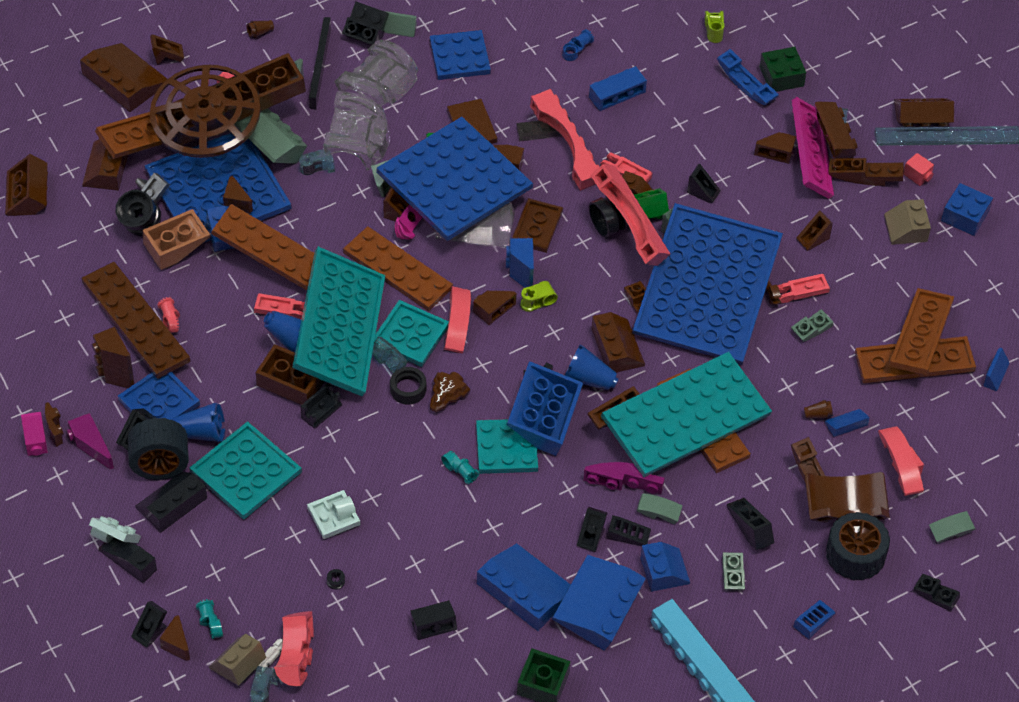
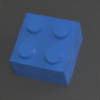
M959 183L944 207L941 221L975 236L990 212L993 197Z

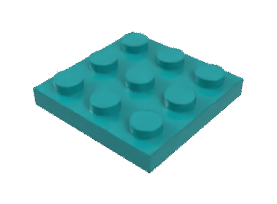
M399 300L375 334L374 346L422 367L448 329L449 321Z
M508 419L476 420L480 474L538 472L537 448L507 426Z

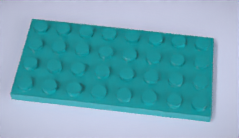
M319 246L316 248L292 368L357 395L363 396L366 393L385 281L384 274Z
M727 352L602 412L601 417L641 475L646 477L771 415L772 410L732 355Z

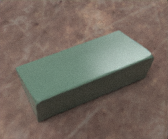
M387 12L389 16L384 27L385 33L414 37L417 28L416 16Z

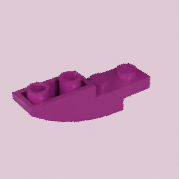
M608 462L586 466L583 481L593 485L605 486L611 490L621 491L623 485H627L630 488H638L652 494L662 495L665 478L652 474L643 477L634 463Z

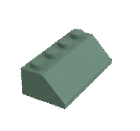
M268 108L260 112L257 127L249 137L273 163H298L307 147L302 138L291 131V127L283 123L280 117ZM252 115L237 121L234 125L243 132L249 124Z

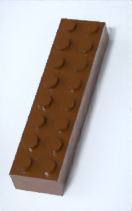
M289 53L241 73L256 88L260 99L261 111L306 92L304 78ZM244 81L237 84L236 86L242 95L243 101L254 103V97L249 86ZM219 82L212 85V87L219 88L225 83ZM231 88L223 93L226 100H237ZM183 98L173 103L182 102ZM202 104L200 105V108H206L209 105ZM227 107L224 116L230 120L237 107ZM243 108L238 121L253 115L254 110ZM182 109L171 110L175 121L178 123L184 117ZM166 111L157 113L158 122L165 135H167L173 127L168 121ZM218 121L207 126V131L218 129L223 125ZM190 122L184 126L185 129L199 132V126ZM178 132L172 141L179 145H184L198 138L188 137Z

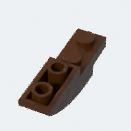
M866 158L830 159L829 175L857 184L885 186L886 181H903L904 162L867 163Z

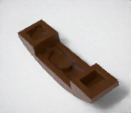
M809 437L791 445L796 464L805 484V474L807 473L825 476L815 457L817 452Z

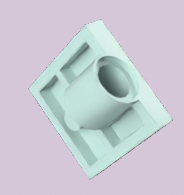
M344 490L307 504V509L323 539L360 525L354 503Z
M100 516V519L92 518L89 524L92 526L91 536L105 543L111 542L113 537L130 543H138L141 538L140 535L135 533L136 529L126 525L125 527L119 525V521L110 517Z

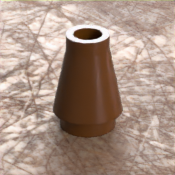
M272 20L250 21L246 25L249 37L256 38L274 30V24Z
M823 400L804 407L805 418L829 419L830 416H833L831 401Z

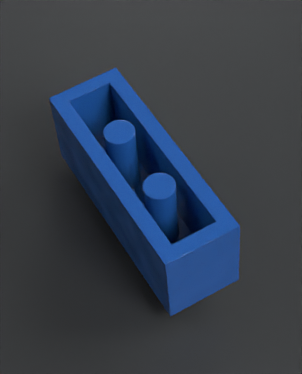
M635 66L590 85L589 98L597 109L602 111L645 93L647 80Z

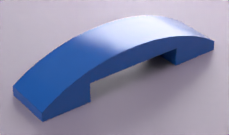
M731 49L717 57L720 66L732 82L756 102L767 105L779 96L767 83L763 85L741 65L742 59Z

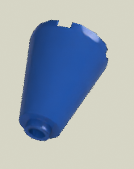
M277 311L268 312L263 320L264 327L287 350L295 353L302 319Z
M581 344L565 373V376L583 382V385L608 391L610 387L614 389L619 379L616 377L617 373Z
M212 403L172 418V420L180 423L186 429L188 439L219 442L225 438V428H222V422H225L222 407L218 403Z

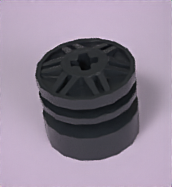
M130 190L125 192L116 203L115 213L118 220L134 235L143 236L142 230L161 222L159 206L144 191Z
M607 196L589 203L588 209L591 221L602 237L607 238L616 234L619 229L624 230L629 227L620 211Z

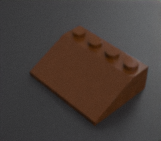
M123 43L93 50L80 59L82 74L129 112L155 95L159 87L167 80L165 76Z

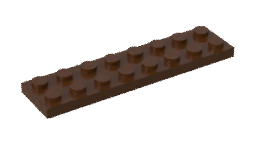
M115 262L81 278L87 290L157 379L191 362L187 352Z

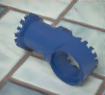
M587 29L582 30L579 36L573 37L570 42L563 46L562 56L565 60H576L578 53L584 49V46L594 42V36L590 34L591 31L589 32ZM572 50V51H574L575 53H572V54L570 53V54H568L566 51Z

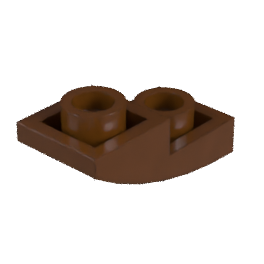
M641 281L624 287L626 296L637 315L646 291V287Z
M47 402L45 403V416L48 431L55 446L58 447L63 444L62 435H64L59 422L61 415L56 407L53 408Z

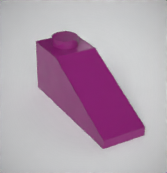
M90 413L68 421L69 429L66 432L69 440H74L76 446L107 468L113 469L112 456Z

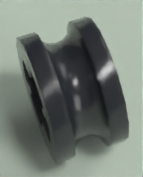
M333 569L328 572L327 585L329 588L338 590L345 585V574L343 571ZM336 577L337 579V577H339L340 581L336 582L335 580V582H333L332 578Z

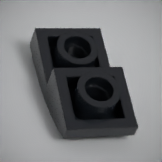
M925 574L921 575L914 587V591L920 596L949 611H952L960 598L959 591L941 585V580Z

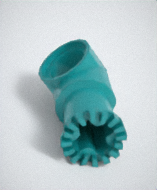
M451 450L441 456L444 466L449 471L454 470L456 473H459L464 478L466 484L473 483L480 474L477 469H474L469 464L467 458L460 460L455 455V452Z
M213 600L199 601L196 604V609L200 613V624L209 626L212 639L223 637L220 619L214 614Z

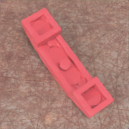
M452 286L444 350L463 354L469 323L471 292L467 289Z
M897 426L879 430L878 433L884 448H888L899 474L898 481L904 496L923 492L924 488L915 457L902 431Z

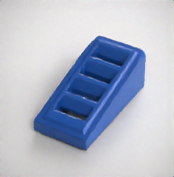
M819 600L795 620L794 628L810 639L836 612ZM819 608H822L827 614L825 615ZM815 612L818 613L822 618L820 619V618H819L817 615H815L814 613H815Z

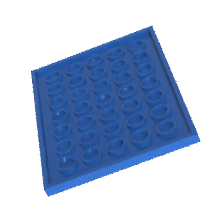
M675 203L662 240L670 255L658 266L654 265L632 334L712 357H718L729 352L737 364L742 365L783 233Z

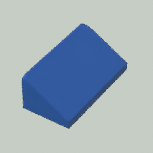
M998 348L984 381V387L994 391L999 389L1009 366V360L1003 348Z
M857 409L825 420V424L832 436L835 437L867 426L870 418L861 409Z

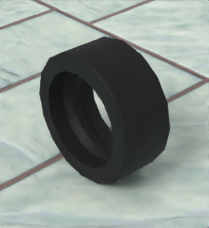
M402 367L392 374L390 393L397 402L406 405L415 404L424 398L427 391V383L422 371L414 367ZM404 379H412L417 381L420 387L413 392H404L397 388V384Z

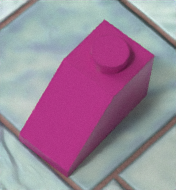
M41 412L22 414L21 419L28 456L48 453Z

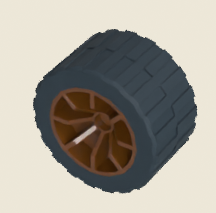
M153 418L137 423L128 433L129 467L138 476L149 480H165L182 473L189 462L186 429L180 423L167 418Z
M848 513L839 517L833 523V527H831L826 547V557L829 565L836 573L851 580L872 578L880 572L885 564L890 546L889 532L878 518L867 513Z

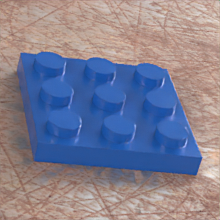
M482 30L430 36V45L438 80L491 74Z
M172 372L158 379L153 373H150L118 395V400L130 413L132 409L144 408L156 418H167L169 420L200 406V400Z

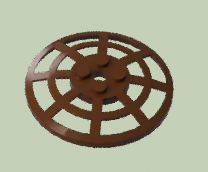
M199 65L174 74L159 87L151 102L150 121L157 138L170 150L189 157H215L236 149L252 135L260 119V99L252 82L240 72L220 65ZM210 70L227 72L237 77L228 80L224 77L210 74ZM202 71V75L190 77L182 82L176 80L186 74ZM209 79L225 83L219 88L208 86ZM201 80V86L192 90L185 86L193 81ZM244 81L249 86L254 97V103L243 101L242 95L236 86L237 84ZM168 85L175 87L169 94L166 104L156 107V102L163 90ZM231 88L237 100H226L223 93ZM179 90L185 94L182 102L172 103L174 96ZM202 104L209 105L206 108H200V105ZM227 107H237L233 117L228 120L224 116ZM182 109L184 117L177 123L171 110ZM242 109L254 110L249 124L241 133L234 124L240 118ZM166 111L168 121L173 127L167 135L159 128L155 114ZM218 121L223 125L218 129L207 131V126ZM190 122L199 126V132L185 129L184 126ZM227 130L235 137L223 145L207 148V138L218 136ZM180 132L188 137L199 138V148L185 147L172 140Z

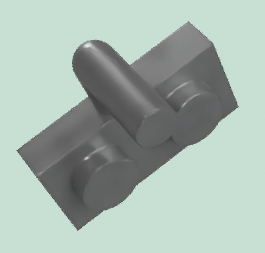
M154 173L149 180L141 178L135 180L136 185L142 189L141 191L146 192L155 203L158 202L170 186L158 173Z

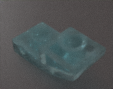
M377 337L373 345L372 354L378 363L386 364L392 374L397 369L405 367L408 362L406 358L387 340Z

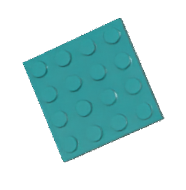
M248 421L189 468L190 473H193L209 490L243 520L302 473V468Z

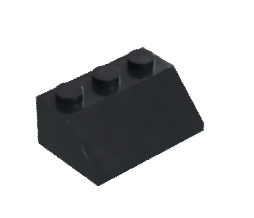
M182 472L135 505V508L158 531L163 532L207 499L206 485L193 473Z

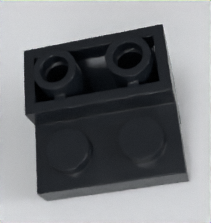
M355 1L350 18L347 17L342 34L376 46L385 33L384 27L389 13Z

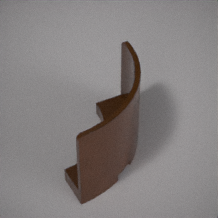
M883 472L843 477L805 474L810 520L826 523L829 520H838L839 517L848 513L856 512L870 514L878 518V520L890 518L885 475Z

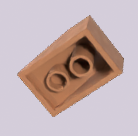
M193 209L142 230L143 244L160 270L178 263L210 238V233Z

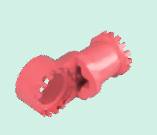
M163 298L157 304L163 313V323L171 333H176L179 330L177 329L179 328L177 326L179 323H177L178 320L176 319L179 318L180 313L175 309L172 298Z

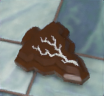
M437 372L433 379L434 386L432 391L434 395L431 398L430 410L438 412L449 403L456 402L460 397L465 398L471 389L464 383V379L460 374L456 372H451L450 374Z

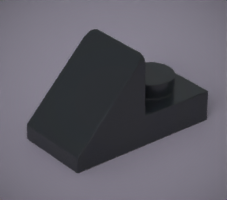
M592 507L587 508L577 546L596 552L605 531L604 524L607 512Z
M153 601L147 602L131 637L145 647H149L166 629L167 626L162 622L167 611Z

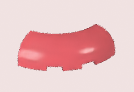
M312 611L299 612L282 617L283 645L280 659L274 669L279 679L290 686H301L308 675L305 672L306 667L311 665L313 650L309 648L311 638H314Z

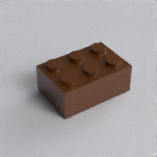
M274 344L255 372L256 385L302 405L321 388L325 381L292 368L295 353Z

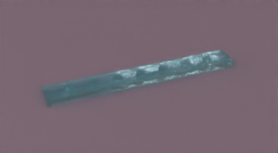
M1018 126L875 128L877 146L1019 144Z

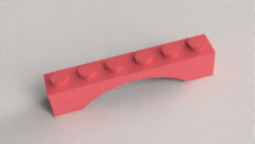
M551 89L531 96L530 107L537 119L556 129L567 141L573 156L572 178L579 190L581 191L595 185L596 183L592 179L591 174L600 166L595 164L591 151L586 149L583 138L579 137L574 123L568 119L567 111L565 108L562 109L558 96L554 95Z
M602 164L591 174L592 179L599 190L608 197L626 220L634 236L636 250L645 264L658 266L670 255V252L617 167Z

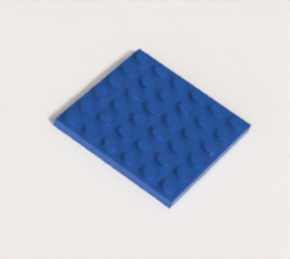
M463 117L458 118L380 165L376 170V173L447 241L533 188V183Z
M232 133L210 140L207 142V148L223 145L235 137ZM249 138L236 149L215 157L196 158L176 153L144 165L149 178L154 173H158L170 184L161 196L170 215L175 217L193 209L208 232L206 211L209 208L224 206L223 196L231 176L237 180L252 199L253 212L248 214L261 221L292 209L286 194L258 148Z

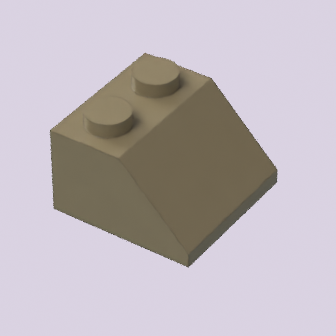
M923 199L906 200L884 214L891 245L928 242L931 227Z
M245 633L238 637L209 668L239 686L267 657L260 641Z

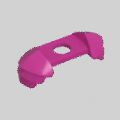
M408 205L400 218L397 217L395 222V233L400 239H413L415 234L412 231L422 219V216L410 205ZM409 212H412L415 215L414 222L409 221Z

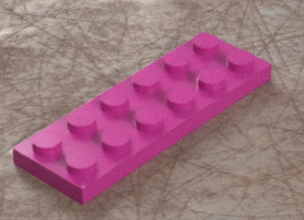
M796 97L792 100V111L794 114L802 181L807 188L830 199L834 196L832 178L829 175L826 139L817 120L815 107Z

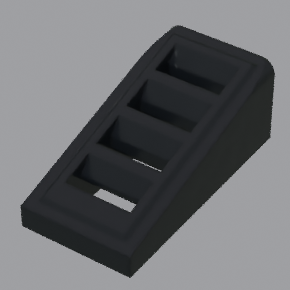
M612 515L608 539L639 546L648 544L651 528ZM632 531H636L635 536L631 535ZM640 532L644 533L642 539L639 538Z

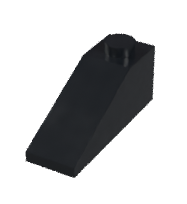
M741 498L727 504L728 510L745 538L756 550L764 549L774 544L771 522L745 498Z
M113 537L111 542H104L98 548L101 553L141 583H144L157 571L155 557L133 543L123 542Z

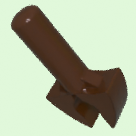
M768 281L766 290L769 293L770 304L781 303L778 299L781 297L777 284L772 285Z

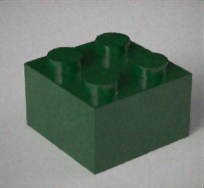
M795 46L761 53L759 67L766 83L772 89L779 92L804 87L807 72Z
M531 648L517 682V695L538 702H558L570 673L571 661Z

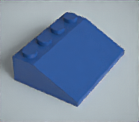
M529 361L506 425L536 448L556 456L563 444L583 382Z
M517 543L492 557L477 571V585L537 631L554 616L571 585Z
M587 555L552 620L605 651L614 639L646 578L628 567Z

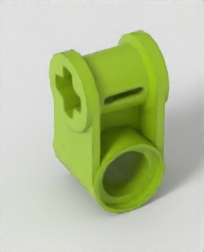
M705 11L707 38L712 43H719L723 40V11L714 13Z
M542 281L539 284L522 290L521 296L523 299L520 306L524 311L532 312L536 309L552 305L557 301L558 295L548 281Z

